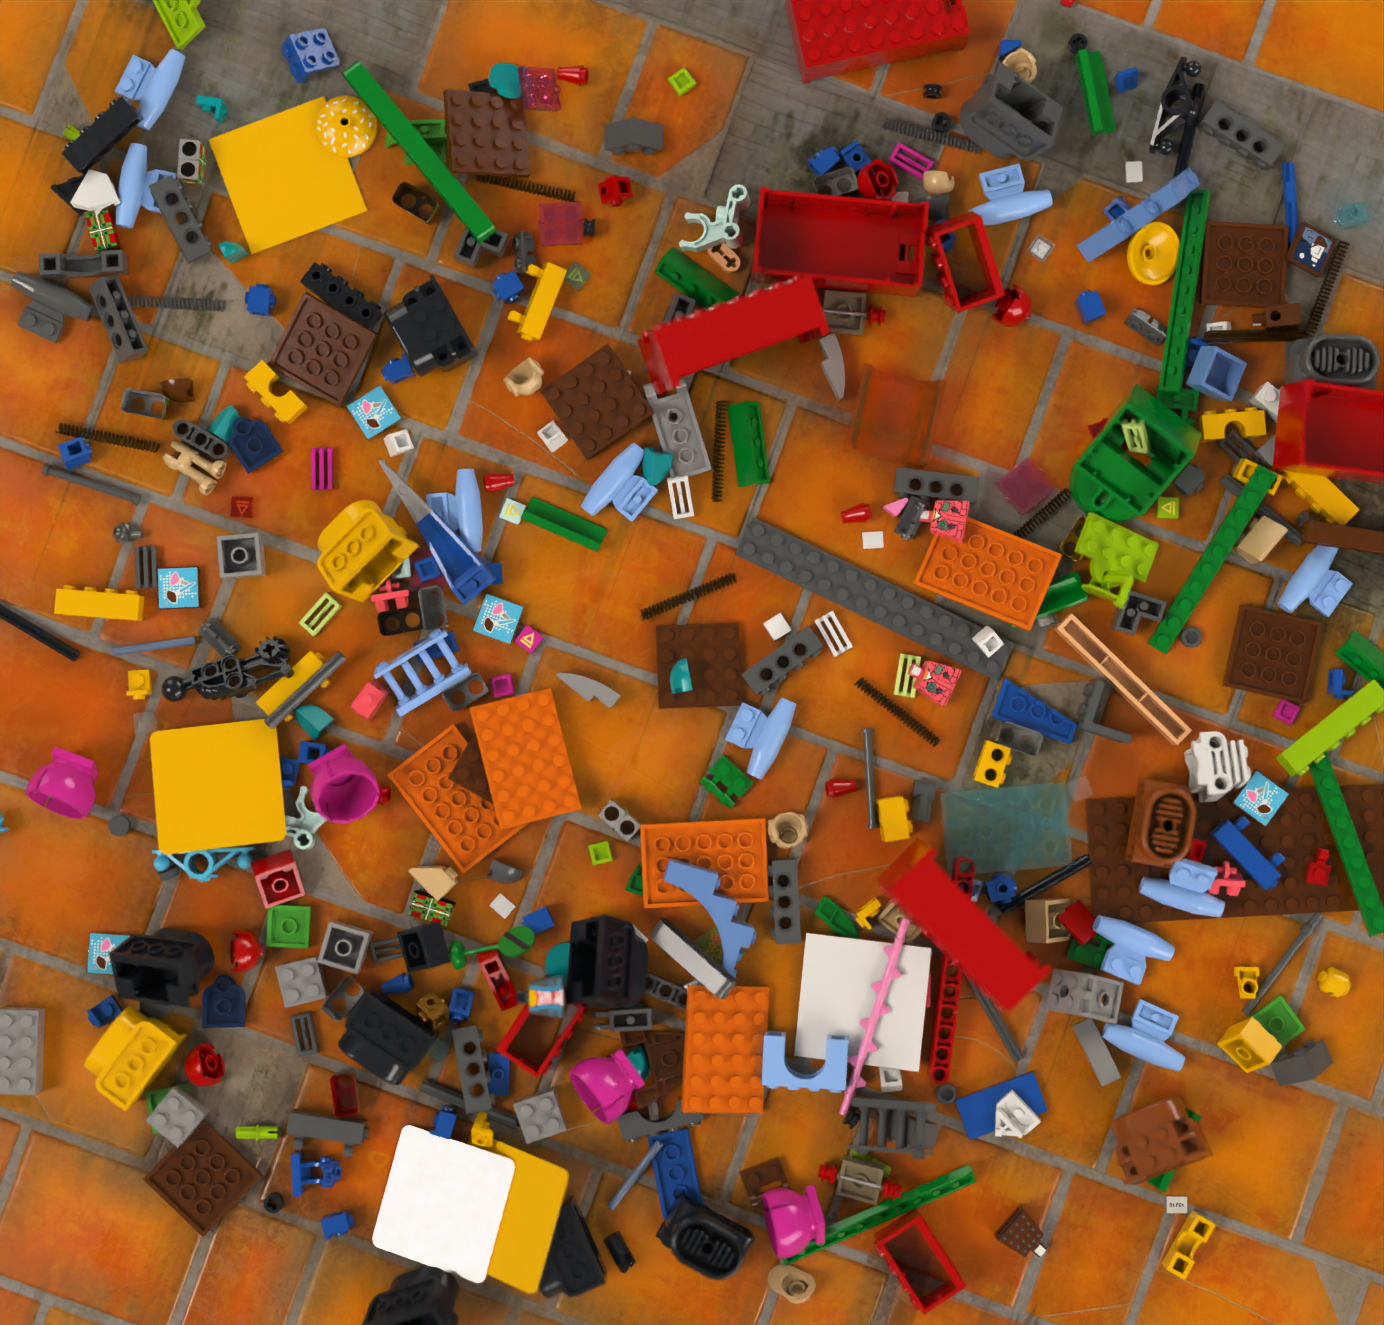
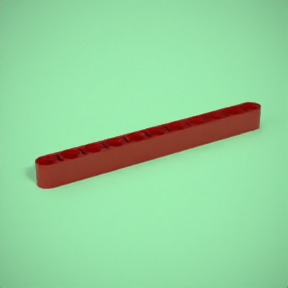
M959 856L953 862L951 880L956 885L965 882L966 889L963 892L971 899L975 864L968 857ZM964 861H967L969 865L968 869L966 871H960V864ZM943 952L927 1069L931 1080L938 1085L946 1083L950 1075L962 971L957 967L953 974H947V968L954 964ZM948 986H953V992L950 995H944V989ZM950 1007L951 1011L948 1015H941L943 1008ZM941 1028H948V1033L945 1036H939ZM945 1048V1054L937 1057L936 1052L938 1049ZM937 1069H943V1074L940 1077H934V1072Z

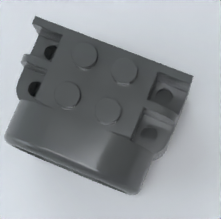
M999 62L995 75L990 74L986 76L982 87L977 89L973 97L962 105L960 123L968 138L993 156L1007 159L1015 155L1020 159L1030 160L1053 146L1063 107Z
M1320 333L1319 336H1312L1309 339H1298L1294 342L1286 341L1284 385L1311 379L1316 380L1315 382L1375 390L1376 373L1380 366L1379 351L1368 338L1351 334ZM1337 356L1342 359L1343 365L1337 363Z

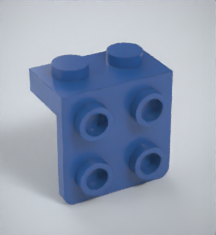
M324 28L291 34L281 45L282 54L287 59L290 72L295 77L297 84L305 82L313 72L335 68L340 64L337 53Z

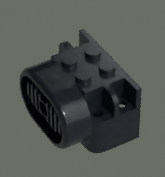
M433 274L429 276L430 281L419 287L418 285L415 286L412 291L404 295L402 302L384 312L390 328L417 375L420 377L427 375L437 368L442 371L453 370L478 356Z
M608 915L571 922L566 1005L581 1003L587 1008L618 1007L629 1009L640 1001L647 983L648 949L645 941L635 935V928L632 923Z
M161 928L152 935H133L109 953L119 998L186 1008L190 1006L189 997H194L199 993L198 981L212 970L215 963L213 948L202 935L194 931L174 928Z
M370 987L345 1022L346 1031L338 1041V1046L345 1055L378 1078L392 1085H400L409 1071L414 1070L421 1063L440 1035V1032L437 1030L433 1031L425 1023L422 1024L417 1016L374 987Z
M679 1192L676 1200L673 1202L655 1235L664 1246L671 1249V1253L674 1254L680 1263L712 1280H724L735 1275L741 1268L744 1258L755 1240L751 1230L704 1204H700L682 1192ZM703 1244H712V1247L710 1249H702Z
M574 1195L570 1196L568 1201L561 1204L538 1285L543 1296L548 1299L563 1292L568 1297H576L606 1283L608 1271Z
M426 1266L401 1274L394 1278L388 1291L376 1295L371 1300L362 1325H457L459 1317L453 1308L459 1293L458 1282L451 1273L434 1266Z

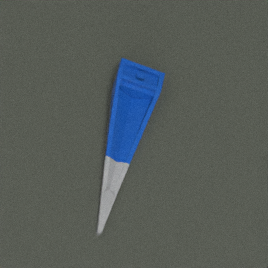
M379 459V464L415 521L451 590L463 605L467 604L497 578L485 565V561L384 460Z

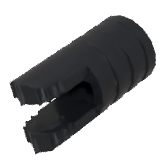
M620 1231L612 1233L603 1240L618 1269L622 1273H626L629 1267H632L636 1262Z

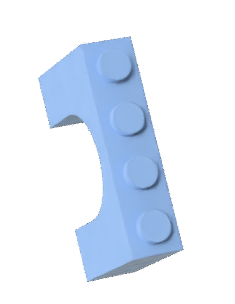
M765 1032L762 1085H766L767 1088L777 1089L779 1086H786L789 1090H799L800 1087L808 1088L809 1091L829 1089V1092L840 1093L842 1090H846L849 1036L828 1035L826 1061L822 1068L812 1074H801L794 1071L786 1061V1032Z

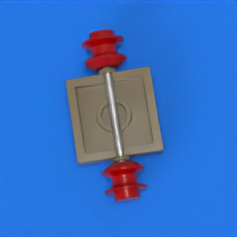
M825 290L822 310L830 333L863 336L864 319L867 317V322L870 326L873 322H877L880 326L881 322L885 323L886 310H882V306L879 309H874L873 305H871L867 312L865 310V293Z
M846 1155L843 1157L841 1171L838 1172L836 1164L833 1167H829L827 1162H825V1165H820L818 1173L821 1182L824 1179H828L830 1185H832L836 1178L839 1180L836 1195L874 1205L878 1203L880 1191H882L884 1199L887 1196H892L895 1202L896 1198H900L903 1187L899 1185V1180L896 1184L891 1183L890 1178L885 1183L882 1182L884 1165Z

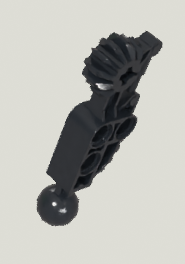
M266 636L265 642L259 641L260 647L255 648L254 656L238 659L235 655H228L189 669V678L183 679L178 676H170L164 680L161 692L164 698L172 702L184 699L188 690L194 688L204 699L217 700L220 698L224 700L226 697L243 698L249 692L257 690L260 684L273 681L284 676L286 678L293 676L294 671L287 664L290 660V648L282 638L279 639L274 636L270 639ZM263 669L274 670V672L257 679L250 675Z

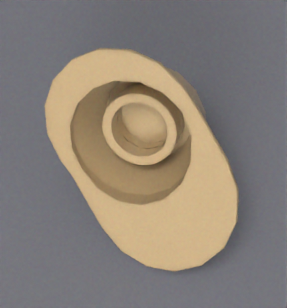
M777 1265L769 1271L767 1277L771 1289L785 1296L789 1302L794 1304L809 1301L810 1295L816 1287L813 1276L791 1265Z

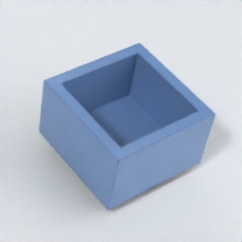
M1201 346L1186 385L1216 401L1232 402L1247 363L1217 346Z

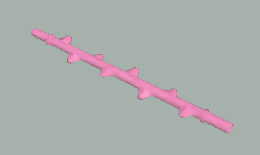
M905 917L901 919L897 935L894 937V944L884 946L883 948L889 960L882 981L872 983L871 988L877 993V997L870 1018L862 1019L859 1022L865 1030L858 1055L849 1056L847 1059L854 1068L847 1090L844 1092L845 1096L839 1112L844 1116H847L852 1097H855V1089L866 1086V1081L860 1076L868 1052L877 1051L878 1048L872 1041L879 1015L890 1012V1009L884 1003L891 979L901 977V973L895 966L902 944L905 942L904 938L910 919Z

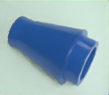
M403 972L382 983V990L385 995L408 993L411 989H414V980L410 973L406 974Z

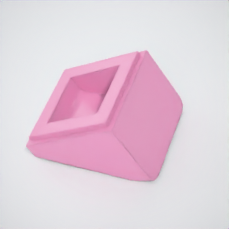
M903 498L887 504L883 509L895 518L907 505L908 499Z

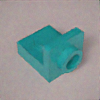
M197 95L196 104L201 111L206 113H214L215 111L214 119L218 124H223V118L226 119L228 107L224 101L219 98Z

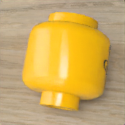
M1330 967L1326 971L1322 970L1320 972L1318 981L1320 982L1319 988L1321 991L1334 998L1345 996L1350 990L1351 982L1349 981L1348 974L1335 967Z

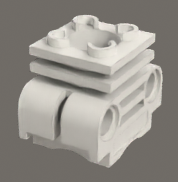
M1200 732V737L1196 741H1191V748L1184 752L1185 763L1189 769L1188 786L1191 793H1198L1199 803L1214 802L1232 788L1239 790L1251 778V770L1246 763L1248 749L1247 746H1244L1243 740H1238L1236 743L1235 740H1231L1227 744L1225 736L1220 732Z

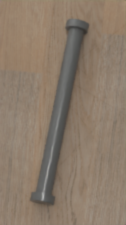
M48 463L44 465L42 475H51L133 502L135 506H138L141 500V494H132L53 468Z
M873 728L861 729L864 738L868 807L867 829L879 828L876 819L871 733L874 732Z

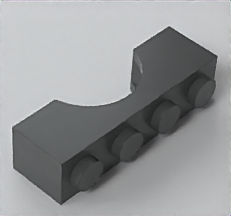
M107 250L93 255L39 254V273L47 280L104 277L117 274L118 276L129 275L128 254L123 250Z
M680 1096L673 1112L665 1118L652 1119L636 1109L624 1112L618 1118L622 1139H628V1142L639 1140L640 1136L648 1134L649 1137L661 1134L660 1131L668 1129L669 1132L681 1129L680 1126L689 1124V1127L699 1125L704 1120V1114L681 1112L682 1096Z

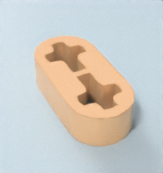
M725 243L719 244L721 245L720 251L723 253L722 256L718 252L713 253V247L707 249L709 256L725 272L732 274L739 270V257ZM727 257L730 261L736 260V267L730 266L728 268L727 261L724 258Z

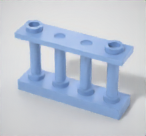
M445 628L432 631L429 634L430 637L388 663L383 661L375 667L374 677L377 679L383 675L397 697L396 711L400 717L472 674L467 662L463 665L459 663L443 639L448 636ZM434 643H437L452 667V672L447 675L440 673L426 651V648ZM416 654H419L434 678V682L428 686L422 684L408 662V659ZM398 665L402 666L416 688V693L410 697L408 695L405 696L390 672L391 669Z

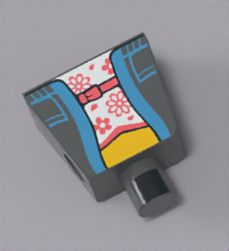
M564 975L530 981L529 991H517V1004L529 1003V1012L532 1014L564 1018Z

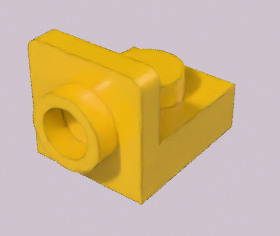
M128 671L129 691H126V695L133 696V700L146 699L145 695H152L151 671Z
M875 897L855 912L858 915L856 921L862 929L867 927L868 930H871L872 926L865 918L867 916L872 918L880 911L879 907L882 905Z
M478 1112L472 1127V1144L491 1148L493 1146V1131L489 1130L490 1122H487V1113Z

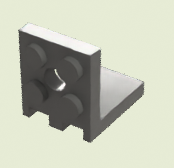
M1092 680L1089 684L1086 683L1083 690V695L1085 696L1083 704H1079L1076 715H1079L1076 728L1119 743L1130 744L1132 735L1092 723L1105 682Z

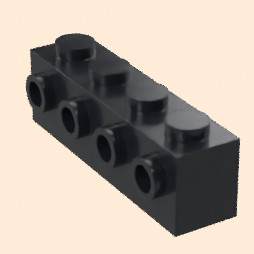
M122 96L115 98L110 103L109 109L95 117V122L91 126L84 127L79 133L80 136L75 141L71 140L65 145L62 155L79 173L86 174L89 169L144 119L128 99Z
M314 262L300 280L302 285L331 307L373 330L384 316L380 311L381 307L372 300L370 303L364 299L365 295L357 288H354V290L350 289L347 286L348 282L341 276L334 277L331 274L332 270L324 263L319 265Z

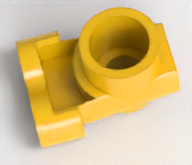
M1234 967V977H1237L1240 999H1256L1258 991L1257 977H1260L1259 967ZM1244 985H1248L1250 987V991L1248 993L1244 991Z

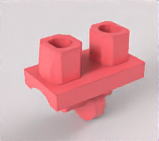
M387 578L386 585H380L379 591H387L388 593L371 595V601L375 603L378 613L389 611V600H396L397 609L409 607L411 592L408 590L393 592V589H400V583H392L391 578Z
M1223 861L1222 867H1215L1217 868V875L1210 890L1208 889L1207 892L1208 894L1217 895L1219 894L1220 886H1226V893L1228 895L1238 896L1241 887H1245L1246 881L1243 880L1241 873H1236V868H1230L1228 861Z

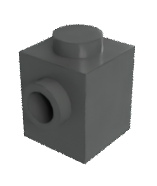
M1188 464L1170 485L1186 498L1193 491L1197 493L1203 487L1204 483L1202 481L1205 478L1202 474L1203 470L1195 464Z

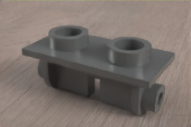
M520 231L514 235L512 240V246L515 249L516 255L514 268L517 270V276L525 273L528 265L533 264L536 266L535 255H528L527 253L535 251L534 236H532L531 232L523 233V231Z
M1134 308L1124 321V324L1142 335L1149 342L1158 346L1167 336L1166 326L1155 319L1151 324L1148 323L1151 316L1140 308L1138 310Z
M911 495L894 533L902 535L901 538L906 541L909 538L913 540L921 523L919 521L922 511L928 509L930 502Z
M213 617L200 626L201 629L198 633L222 657L234 655L242 647Z

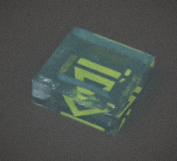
M575 261L567 270L564 280L579 291L591 277V274Z

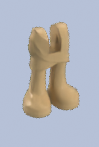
M173 440L170 446L177 452H181V454L176 459L174 456L165 453L162 457L165 464L171 469L179 470L184 475L194 479L199 484V491L207 496L216 487L217 481L193 468L192 463L203 468L216 479L222 477L227 463L223 460L211 462L184 443Z

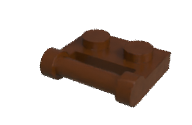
M779 1157L739 1171L753 1208L759 1206L758 1203L762 1202L763 1194L755 1196L753 1190L781 1180L782 1186L777 1188L791 1189Z

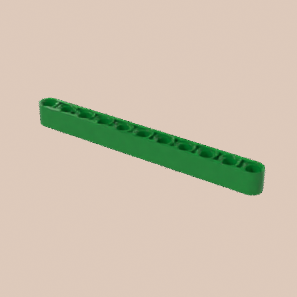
M357 60L344 70L342 75L347 83L472 236L481 244L497 230L493 223L453 174L450 173L449 169L362 63Z

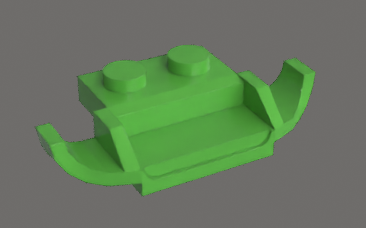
M445 119L408 120L444 164H447ZM388 132L385 136V148H389L390 145L396 143ZM405 154V165H414Z

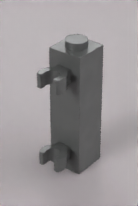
M293 1109L289 1113L286 1134L295 1135L293 1149L302 1150L304 1147L305 1137L345 1142L343 1156L351 1158L354 1152V1144L361 1145L364 1139H368L369 1127H366L367 1120L347 1117L336 1118L337 1116Z

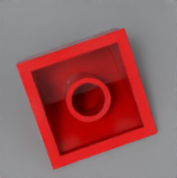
M291 849L250 862L265 909L305 896Z

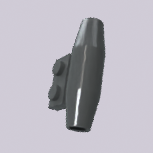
M17 271L12 279L11 285L33 300L25 306L17 326L49 341L58 343L65 326L64 315L88 322L94 314L95 307L76 293L45 278Z

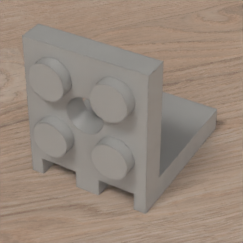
M1053 968L1046 1010L1117 1024L1124 982ZM1069 988V993L1066 996V989ZM1104 995V1002L1102 1003L1101 998Z

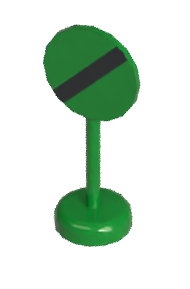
M517 926L507 931L501 937L499 944L466 950L461 941H452L449 946L451 962L455 969L460 970L466 966L467 956L499 949L507 957L523 955L534 943V932L526 926Z

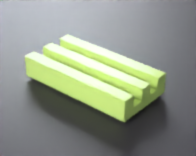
M1123 419L1122 428L1129 452L1149 453L1151 445L1144 421L1141 420L1139 423H1136V420H1131V423H1128V419ZM1130 429L1133 430L1134 441H1133V438H1132V434H1131V430H1130Z
M325 592L299 621V624L315 637L342 605ZM326 599H328L329 602L325 605V607L317 614V616L309 623V625H307V620L315 613V611L323 604V602ZM334 604L335 607H334V608L329 612V614L321 621V623H320L314 630H312L311 628L318 622V620H319V619L327 612V610Z
M900 653L894 695L915 697L916 689L913 688L916 678L914 677L912 679L911 691L907 693L910 676L908 675V670L912 660H916L915 664L920 666L921 657ZM904 659H908L903 691L901 692L899 691L903 662Z

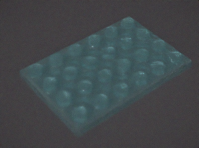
M1065 782L940 793L947 876L952 875L953 862L959 856L968 857L974 862L975 874L1073 865ZM964 861L960 864V871L968 869V862Z

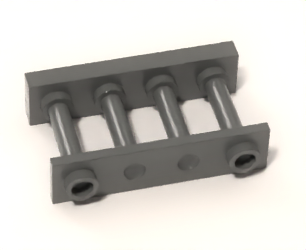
M852 1097L851 1106L859 1107V1111H861L859 1145L849 1144L848 1149H856V1154L869 1155V1150L912 1154V1158L925 1159V1155L933 1156V1151H924L923 1146L925 1116H928V1112H936V1104ZM872 1108H878L877 1112H879L877 1147L867 1146L869 1112L872 1111ZM890 1109H895L896 1114H898L896 1148L886 1147L887 1118ZM909 1111H915V1115H917L915 1150L904 1149L906 1115H909Z

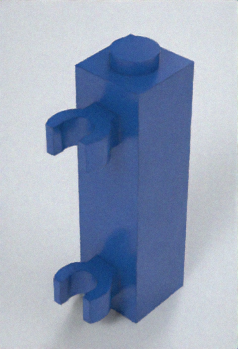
M1240 816L1234 824L1228 820H1223L1209 835L1261 889L1267 890L1268 888L1272 889L1279 882L1278 878L1281 876L1275 868L1285 858L1280 853L1275 852L1267 861L1240 833L1250 823L1244 816Z

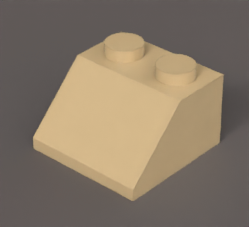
M1264 515L1259 518L1254 517L1247 525L1249 527L1245 534L1241 533L1236 541V545L1232 549L1250 564L1261 562L1288 529Z
M414 866L408 871L437 901L442 899L460 881L457 878L459 876L452 867Z
M1070 898L1025 900L1026 942L1052 943L1072 940L1071 933L1057 919L1067 906H1071Z
M890 899L876 920L897 935L902 917H908ZM911 920L904 938L907 944H910L922 932Z

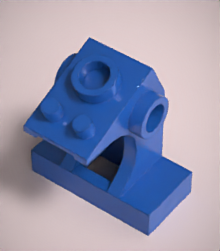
M297 1150L291 1154L293 1197L303 1195L305 1184L321 1183L322 1188L333 1187L334 1183L341 1181L342 1170L340 1160H334L333 1156H322L320 1160L303 1161V1150ZM312 1167H322L323 1176L312 1177Z

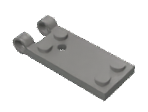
M684 377L679 378L681 386L676 387L677 394L657 399L652 382L642 385L646 399L655 412L652 418L663 453L666 450L673 454L669 470L671 478L686 474L688 477L712 470ZM676 413L678 415L677 420L672 421L670 415Z

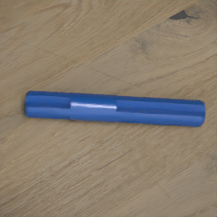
M1286 162L1282 164L1285 219L1286 226H1289L1288 244H1291L1299 224L1294 163Z

